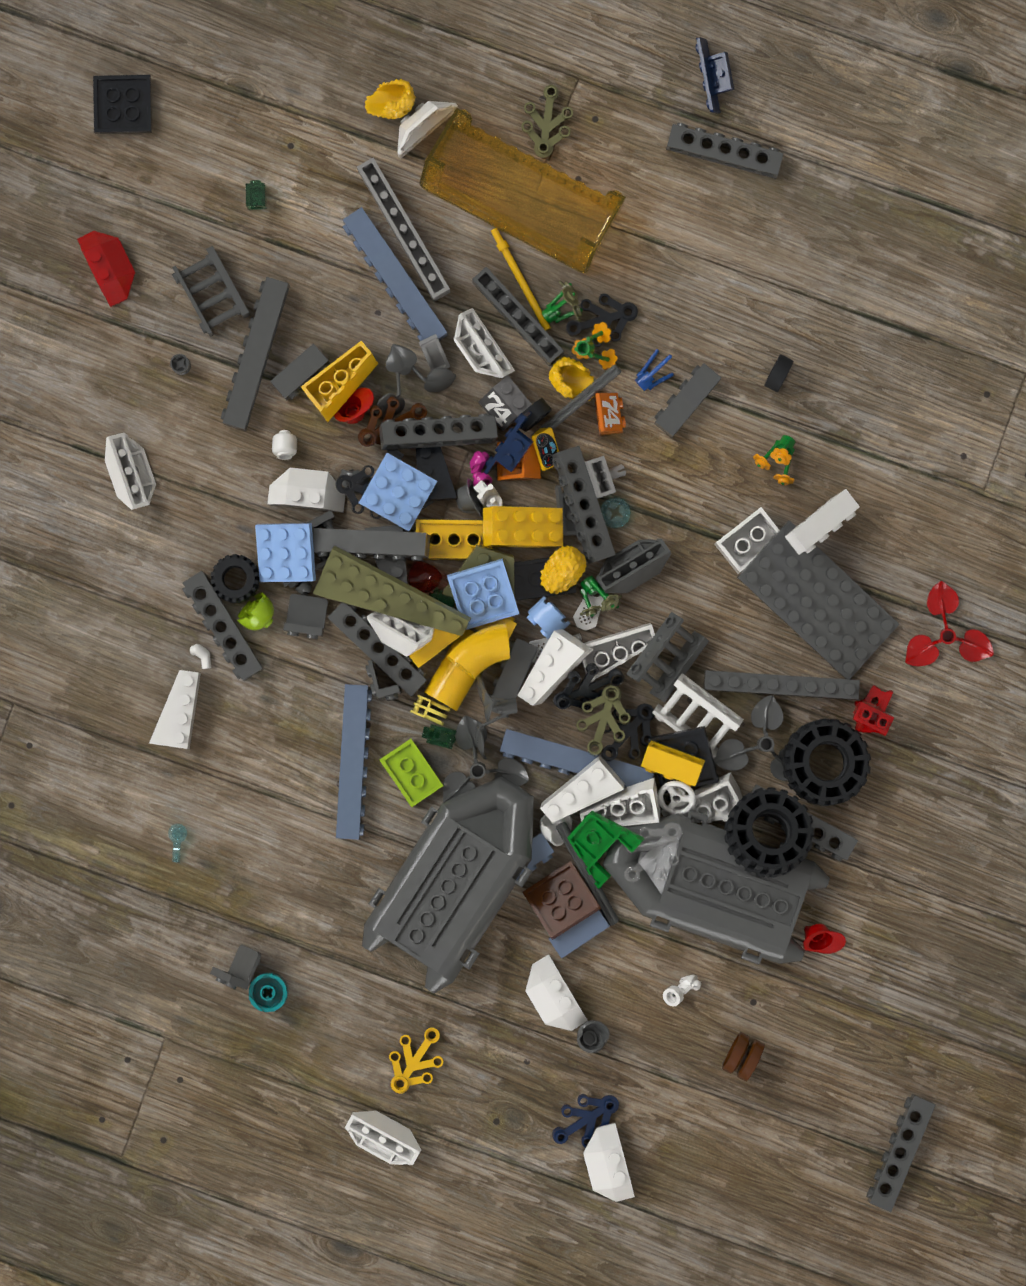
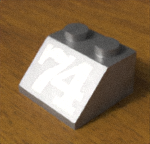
M508 375L479 401L480 405L490 416L495 415L496 424L502 431L514 423L516 418L532 405Z

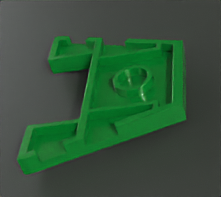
M591 811L567 837L579 859L582 858L587 866L588 874L592 875L596 881L594 884L598 889L611 877V874L597 862L610 846L618 839L630 852H633L644 841L642 836L594 811Z

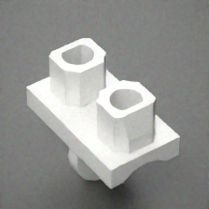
M481 480L474 486V490L478 493L477 498L484 508L503 506V500L491 483L487 486Z

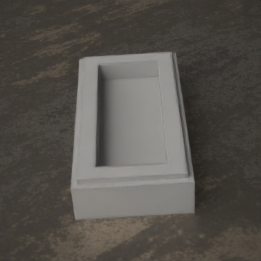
M436 334L419 342L431 371L436 368L450 367Z

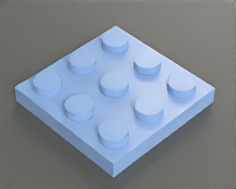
M386 453L361 497L359 504L409 532L437 481Z
M312 523L255 525L259 582H304L316 580Z
M503 558L447 575L457 610L471 617L466 630L519 614Z

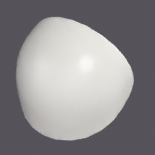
M544 815L540 820V830L545 839L555 846L562 845L564 842L556 826L566 822L571 831L572 818L570 815L554 823Z

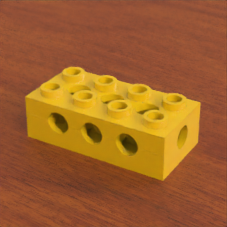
M416 519V532L428 533L430 538L433 535L440 537L438 544L433 545L430 543L429 558H423V560H466L476 547V545L468 543V539L471 536L478 537L479 542L477 544L483 546V520ZM453 535L458 536L460 539L456 545L449 543V538Z

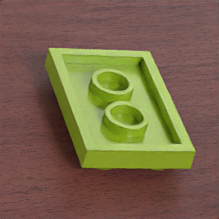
M409 739L380 759V762L411 807L443 787V784L412 739Z

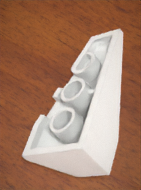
M731 772L719 777L718 783L704 785L695 790L696 802L692 810L708 815L707 823L718 820L727 821L730 811L742 799L740 788ZM689 802L676 804L674 809H684L689 805ZM663 809L661 810V813L664 817L671 815L665 812ZM691 818V819H690V822H693V823H700V822H702V821L696 820V819H694V818Z

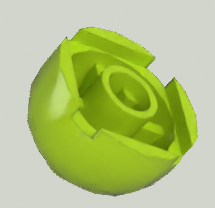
M260 592L254 596L256 600L253 602L249 600L238 614L239 619L237 621L249 630H260L263 627L268 628L273 622V603L269 597Z

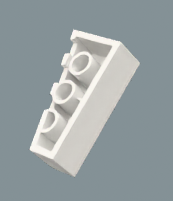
M845 489L828 500L827 503L805 519L806 521H803L788 533L785 538L798 555L804 551L808 554L816 548L815 543L818 540L820 543L829 537L828 532L831 530L835 532L843 526L841 523L843 520L849 521L856 515L854 511L860 506Z
M644 624L585 642L584 644L593 649L582 660L585 673L587 674L586 666L590 663H595L599 669L598 674L594 676L591 682L643 652L655 635L652 624Z
M563 629L553 631L517 696L532 706L542 704L593 649Z
M179 670L149 742L150 744L190 749L201 673Z
M599 755L541 803L540 809L554 823L624 790L625 783Z
M655 778L626 787L622 791L581 809V822L591 811H594L621 826L659 823L661 810Z

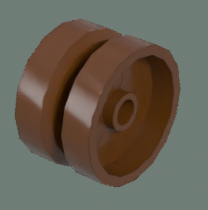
M740 1031L724 1060L722 1070L732 1074L739 1066L737 1077L747 1082L761 1059L765 1044L754 1040L748 1047L750 1036Z

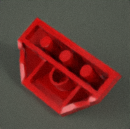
M92 231L78 238V243L109 306L112 307L127 300L136 272L119 238L97 231Z

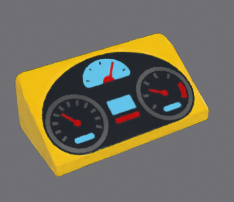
M551 427L540 428L532 435V440L534 441L533 444L541 470L546 471L554 467L552 455L559 452L553 429Z

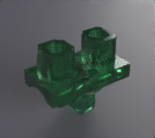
M431 724L430 727H424L422 738L427 739L426 743L452 749L456 741L455 735L457 731Z

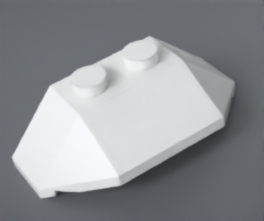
M428 101L425 104L421 103L418 105L413 115L404 117L399 126L398 157L400 159L403 158L458 111V105L449 102Z
M471 308L461 313L458 317L454 341L474 371L498 378H504L515 371L474 309Z
M126 433L108 436L106 438L105 463L117 497L131 510L150 505L156 482L144 448L129 438Z
M289 468L269 485L267 504L344 513L346 494L337 491L336 481L329 472Z
M373 612L367 616V620L381 642L406 657L429 643L435 631L434 628L378 612Z
M548 954L533 963L526 993L545 1025L572 1031L588 1021L550 955Z
M378 1111L353 1112L345 1126V1129L349 1131L351 1138L358 1147L389 1164L413 1165L421 1152V1148L409 1128Z
M612 1123L597 1127L583 1152L593 1191L615 1202L635 1197L616 1124Z

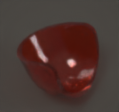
M422 561L414 562L409 571V585L423 593L433 591L442 580L441 573L434 566Z

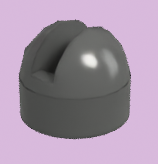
M304 581L295 590L301 595H308L312 590V585L309 581Z

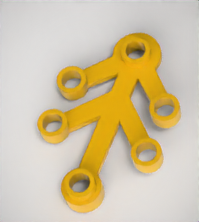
M430 1027L425 1031V1040L414 1056H412L410 1046L411 1037L406 1034L401 1036L400 1044L403 1046L407 1067L402 1073L399 1063L400 1053L398 1051L390 1053L389 1059L392 1062L395 1075L391 1080V1088L394 1092L399 1094L405 1093L411 1085L430 1084L432 1082L433 1075L430 1072H425L422 1076L409 1077L413 1071L430 1067L440 1068L443 1065L444 1061L441 1056L420 1061L431 1043L439 1040L440 1033L438 1029ZM431 1031L436 1033V1037L433 1039L428 1036ZM403 1037H407L409 1039L408 1044L402 1043ZM393 1053L398 1054L399 1058L397 1060L391 1058ZM436 1058L441 1060L440 1065L434 1064ZM426 1074L431 1077V1080L428 1082L423 1079ZM398 1080H402L404 1082L403 1087L397 1086Z

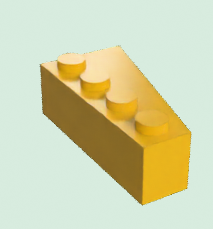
M360 341L302 385L301 388L325 420L329 422L378 365V362L366 345Z

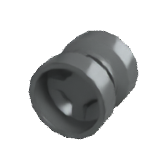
M177 354L171 358L170 366L176 374L185 375L190 371L191 363L185 355Z

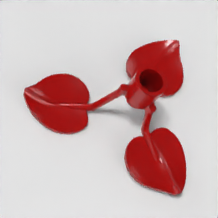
M943 581L935 584L930 590L927 597V607L933 615L942 613L945 628L940 632V639L933 642L926 635H916L909 641L905 662L909 665L926 666L932 664L939 656V650L934 645L941 642L952 644L954 641H961L959 652L965 660L970 662L980 661L994 655L992 644L983 632L975 629L968 630L963 639L956 637L954 630L948 628L945 613L950 614L957 609L959 597Z

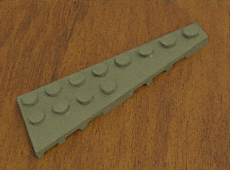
M336 546L332 548L313 594L460 636L464 634L471 620V617Z

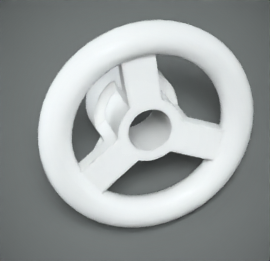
M667 782L658 792L660 807L671 815L677 813L687 814L695 806V793L684 782ZM666 790H668L671 797V802L668 806L663 799ZM689 802V805L684 809H674L676 804Z

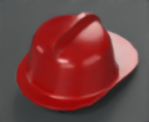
M368 388L355 390L336 412L334 418L348 424L360 422L373 404L374 393Z
M819 923L804 927L805 940L803 948L806 951L831 954L845 946L846 939L844 935L830 931L824 924Z

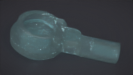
M174 824L168 831V836L173 842L172 862H180L181 842L187 837V829L182 824Z

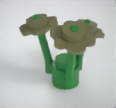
M559 281L564 289L546 305V308L542 311L543 317L548 323L553 321L558 323L575 315L577 321L582 322L583 309L578 305V296L574 291L572 283ZM563 296L564 299L558 304H555ZM569 302L573 307V311L560 316L562 313L560 307Z
M589 576L581 582L580 585L583 589L580 592L588 609L583 610L580 616L593 617L600 608L601 611L606 612L619 608L621 604L619 600L622 595H609L605 593L593 576ZM599 593L604 599L601 603L602 606L591 607L587 594L593 596Z

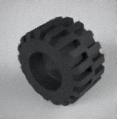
M237 554L227 555L225 558L218 560V563L214 565V570L211 572V584L213 590L220 598L230 603H243V601L250 600L256 594L255 592L259 589V570L249 558ZM232 568L242 569L247 576L246 584L239 590L229 589L224 581L226 573Z

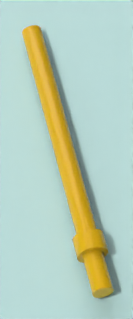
M498 228L492 229L491 233L497 243L496 247L505 257L538 321L545 331L551 329L509 251L507 241L502 238Z

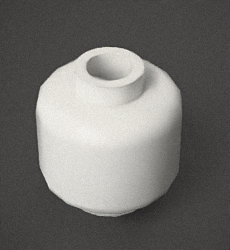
M281 430L278 434H275L272 439L273 454L281 460L291 459L297 452L296 436L288 430Z

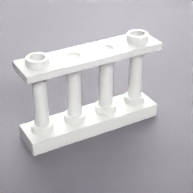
M682 673L674 683V686L677 688L675 693L664 707L658 704L652 713L659 721L665 722L675 731L692 729L685 723L698 706L705 708L708 713L697 727L705 726L706 728L714 717L723 722L722 727L709 742L714 759L718 751L717 744L729 729L736 731L744 719ZM686 694L692 699V702L678 719L670 711L681 696Z

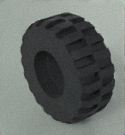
M826 718L809 722L798 728L790 736L788 744L785 745L783 750L784 778H787L790 789H793L799 798L820 806L840 804L856 796L860 792L861 787L865 786L867 775L870 774L871 770L869 766L871 755L870 753L868 754L866 748L868 745L860 737L859 731L851 728L852 726L848 723ZM819 745H832L842 755V772L833 780H821L811 771L809 765L810 754Z
M768 787L767 790L760 788L756 789L753 793L749 792L736 803L725 823L724 830H726V835L724 839L725 843L729 845L727 849L729 854L735 856L736 859L734 861L738 866L742 864L746 867L745 871L748 873L753 871L759 877L769 875L770 878H773L780 874L785 875L807 857L813 845L812 838L815 832L814 828L811 827L813 823L812 816L807 815L808 809L805 804L801 805L798 802V797L795 795L791 797L786 790L782 789L779 792L776 791V788ZM763 816L772 817L781 823L785 830L786 841L780 848H766L755 839L752 826L757 818Z

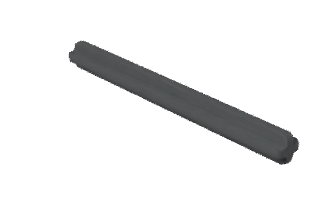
M613 365L540 428L551 427L554 430L591 399L595 393H598L621 373V369L617 365Z
M562 822L558 824L556 829L589 890L601 907L600 910L609 926L615 925L619 922V919L603 889L596 887L594 884L596 881L592 875L588 874L582 858L579 859L567 839L571 834L567 823Z

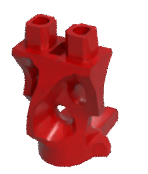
M873 685L863 700L855 701L854 705L856 707L853 711V720L856 721L855 730L866 733L876 732L886 736L895 718L885 712L893 694L892 690L884 692ZM874 697L878 698L877 705L871 702Z

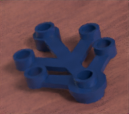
M580 1094L577 1098L578 1104L581 1107L588 1105L597 1106L593 1111L574 1108L568 1104L563 1105L561 1113L564 1117L577 1116L582 1118L566 1128H555L552 1132L554 1141L557 1144H563L568 1140L569 1135L586 1125L584 1136L581 1138V1143L586 1148L587 1144H584V1141L591 1139L596 1118L603 1114L600 1126L608 1125L611 1114L618 1110L619 1102L615 1096L606 1095L602 1099L588 1097L586 1094ZM582 1098L587 1099L585 1103H581L580 1100ZM608 1103H613L611 1108L606 1107ZM569 1108L570 1112L565 1114L564 1110ZM563 1134L564 1138L558 1139V1136Z

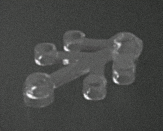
M668 823L663 829H649L647 827L640 829V836H642L643 830H648L649 832L647 837H643L644 839H648L650 836L663 837L657 843H641L633 852L626 848L632 854L637 851H649L635 867H629L625 870L624 876L627 881L631 883L637 882L640 879V872L654 857H656L654 876L658 880H663L666 877L663 848L668 842L670 855L667 858L668 863L672 866H676L679 863L677 840L682 836V829L677 823ZM670 829L676 830L674 836L669 835ZM672 856L677 858L676 863L670 862ZM659 870L663 871L664 873L663 877L661 878L657 877V872ZM632 871L636 872V877L633 879L629 877V873Z

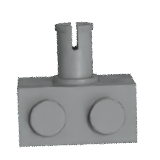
M604 456L585 462L597 499L615 493L616 490L612 480L626 475L625 470L618 472L624 469V466L620 464L608 469Z

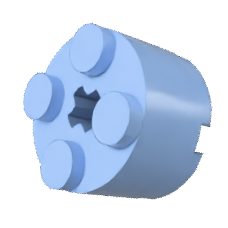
M543 596L528 611L527 619L534 626L538 624L542 628L540 632L549 639L553 631L564 630L571 623L569 621L565 623L563 620L566 618L564 614L552 602L546 603L547 597Z

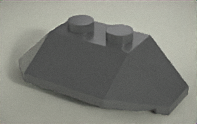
M662 539L637 540L617 552L616 555L607 558L596 579L605 593H629L660 574L671 555V551Z

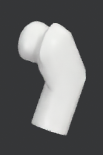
M200 644L191 646L190 654L196 655L201 659L202 669L212 668L209 650Z

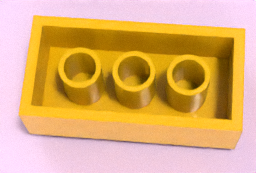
M507 506L483 508V546L562 547L563 508Z

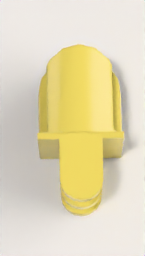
M417 694V702H414L415 706L410 712L443 726L444 722L427 714L430 712L446 719L447 715L430 707L434 705L448 712L450 708ZM423 700L429 702L427 707L421 705ZM420 707L425 709L424 715L418 713Z

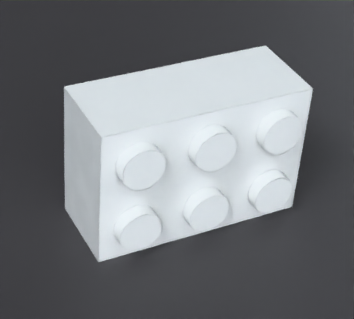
M760 507L714 545L737 574H739L774 537L779 529L762 507Z

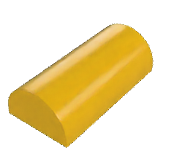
M469 629L452 643L424 691L427 695L455 711L459 709L476 679L459 669L447 658V655L463 639L475 633Z

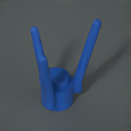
M658 349L655 350L642 370L636 374L635 382L642 390H651L674 376V373H670L653 382L655 379L652 377L672 358V355H668L650 373L648 371L645 372L659 352Z

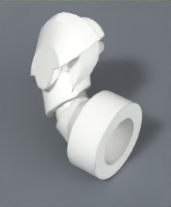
M696 975L682 977L678 986L668 987L663 992L664 1001L669 1006L674 1007L683 1001V994L692 989L695 991L699 990L701 982Z

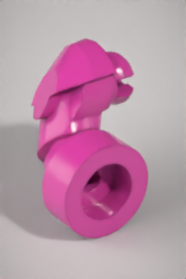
M476 451L469 463L471 474H473V486H476L481 480L487 486L492 483L491 476L481 472L483 466L489 460L487 452L481 453Z

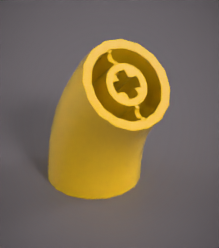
M506 624L492 625L471 634L456 645L447 655V658L459 669L475 679L489 666L500 661L509 660L510 648Z

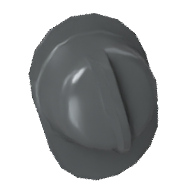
M468 478L466 485L455 490L457 505L465 513H479L483 519L484 507L477 498L478 493L474 490L473 481Z

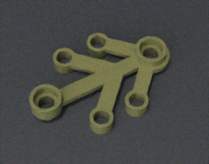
M548 85L544 88L543 95L546 99L544 119L535 110L534 103L527 102L524 105L525 113L529 114L542 130L540 138L533 130L532 122L526 120L521 125L522 131L527 133L535 143L534 152L540 158L549 157L552 154L553 146L563 138H568L571 132L568 126H562L559 129V133L549 139L550 131L573 116V110L570 107H565L562 113L551 121L553 103L559 95L558 88L555 85ZM553 89L555 93L549 95L547 91ZM528 105L533 106V110L528 111L526 107ZM566 110H569L571 112V115L565 116L564 112ZM529 124L531 128L529 130H525L524 125ZM563 129H567L568 134L563 135L561 131ZM545 145L547 150L541 151L540 146Z
M609 685L605 687L602 696L590 702L586 701L582 705V711L585 714H591L595 707L605 703L603 710L586 719L578 720L576 724L578 731L585 732L588 726L599 721L594 740H591L587 745L588 753L592 756H599L603 751L601 741L607 723L613 732V738L616 742L621 743L625 739V733L620 730L611 714L612 706H614L619 714V722L623 725H627L630 722V714L625 711L620 702L621 691L617 686ZM613 692L615 693V697L610 698L608 694ZM586 705H590L592 707L588 711L584 709ZM627 716L628 720L622 721L621 717ZM585 723L586 727L580 728L579 724ZM620 733L623 735V737L621 739H617L616 734ZM597 746L599 750L597 752H593L592 747Z

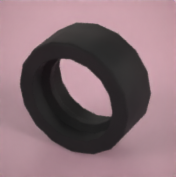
M780 354L764 386L778 392L794 361Z
M540 398L522 412L523 414L528 411L532 412L521 428L524 432L530 430L551 412V407L543 398Z

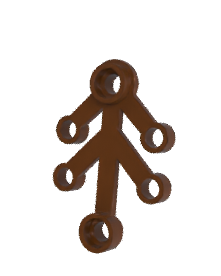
M396 397L388 398V408L383 422L392 419L395 410L399 407V401ZM392 401H396L395 405H390ZM416 403L411 407L410 411L393 420L395 422L403 421L407 418L422 420L427 415V409L422 403ZM377 405L372 406L370 409L371 417L367 428L362 429L358 434L360 444L365 447H370L374 444L381 445L380 426L376 429L375 427L378 418L382 416V410ZM417 408H421L420 412H415ZM374 410H379L378 414H373ZM396 431V434L398 436H405V433L403 431ZM370 434V438L364 439L365 435Z

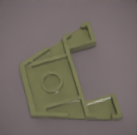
M477 544L458 572L503 558L515 597L514 555ZM448 584L443 589L442 594L453 597L450 585Z

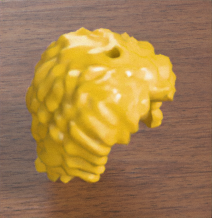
M403 79L383 82L382 85L379 84V88H377L373 95L366 97L365 109L368 114L377 117L381 116L387 119L402 118L412 110L415 104L416 97L413 87L408 81Z
M570 357L559 359L549 371V380L556 391L561 393L564 398L569 397L572 400L594 382V376H590V370L584 367L580 361L576 362L575 359H570Z
M568 545L554 551L547 563H545L544 569L540 571L542 574L540 577L541 586L551 594L568 591L570 587L577 584L587 567L585 555L578 548Z

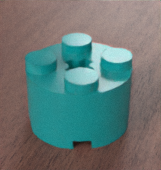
M272 972L257 976L249 987V1000L257 1010L263 1012H274L281 1008L289 994L288 985L284 978ZM265 988H271L273 990L271 993L273 995L272 997L270 995H268L267 997L264 995V993L266 992Z

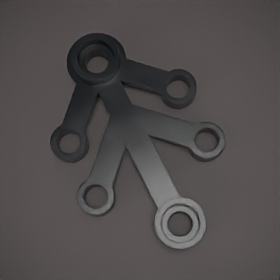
M605 293L599 296V303L602 306L609 305L617 310L616 312L609 313L592 304L589 299H584L580 305L583 311H590L600 317L580 323L576 320H571L566 325V332L570 336H577L581 330L594 327L597 323L605 322L609 328L612 321L620 319L616 329L610 334L611 340L618 342L621 339V333L626 323L633 321L637 317L638 309L633 303L626 302L621 304L611 299ZM604 296L608 298L606 303L601 301V298ZM588 302L590 307L584 308L583 303ZM630 309L632 314L626 315L625 310ZM571 326H576V327H577V331H576V332L570 331V327H571ZM613 333H618V334H619V338H618V339H614V338L612 337V334H613ZM603 342L600 343L599 345H596V344L594 343V345H595L596 348L601 347L602 344H603Z
M365 465L360 472L351 477L349 475L339 476L335 483L337 491L347 495L352 504L351 509L356 514H361L364 511V506L360 505L361 510L355 511V506L359 502L353 491L359 492L363 496L370 481L364 485L356 484V482L364 477H371L374 474V468L370 465ZM368 467L371 469L369 475L365 473V469ZM343 481H347L348 486L346 488L342 487ZM370 510V516L373 519H379L381 517L380 515L374 517L373 511Z
M590 663L586 666L587 674L578 689L572 691L575 685L580 682L581 677L579 672L572 671L568 674V684L562 692L554 696L553 703L559 709H567L570 706L582 709L584 702H590L589 698L596 699L602 696L603 690L598 692L593 690L609 683L612 686H620L624 683L625 677L621 670L612 669L608 676L591 683L594 676L598 674L599 669L595 663ZM579 696H582V697H583V698H581L580 700L575 699V698H577V697H579ZM586 705L584 709L588 710L591 706Z
M643 703L637 709H625L630 714V717L636 718L627 725L617 723L620 730L625 733V739L621 743L614 741L612 745L605 746L601 753L604 760H614L618 756V749L629 736L631 747L628 752L629 758L636 760L640 757L641 751L638 744L637 727L642 723L643 736L640 738V743L643 746H648L649 743L644 741V737L648 739L652 737L650 721L654 718L652 713L654 709L651 705ZM614 709L612 716L615 720H619V717L616 715V709ZM642 710L647 712V716L642 715ZM609 727V730H605L604 733L606 734L612 731L611 728ZM632 750L637 752V756L632 755ZM606 751L611 753V757L606 755Z

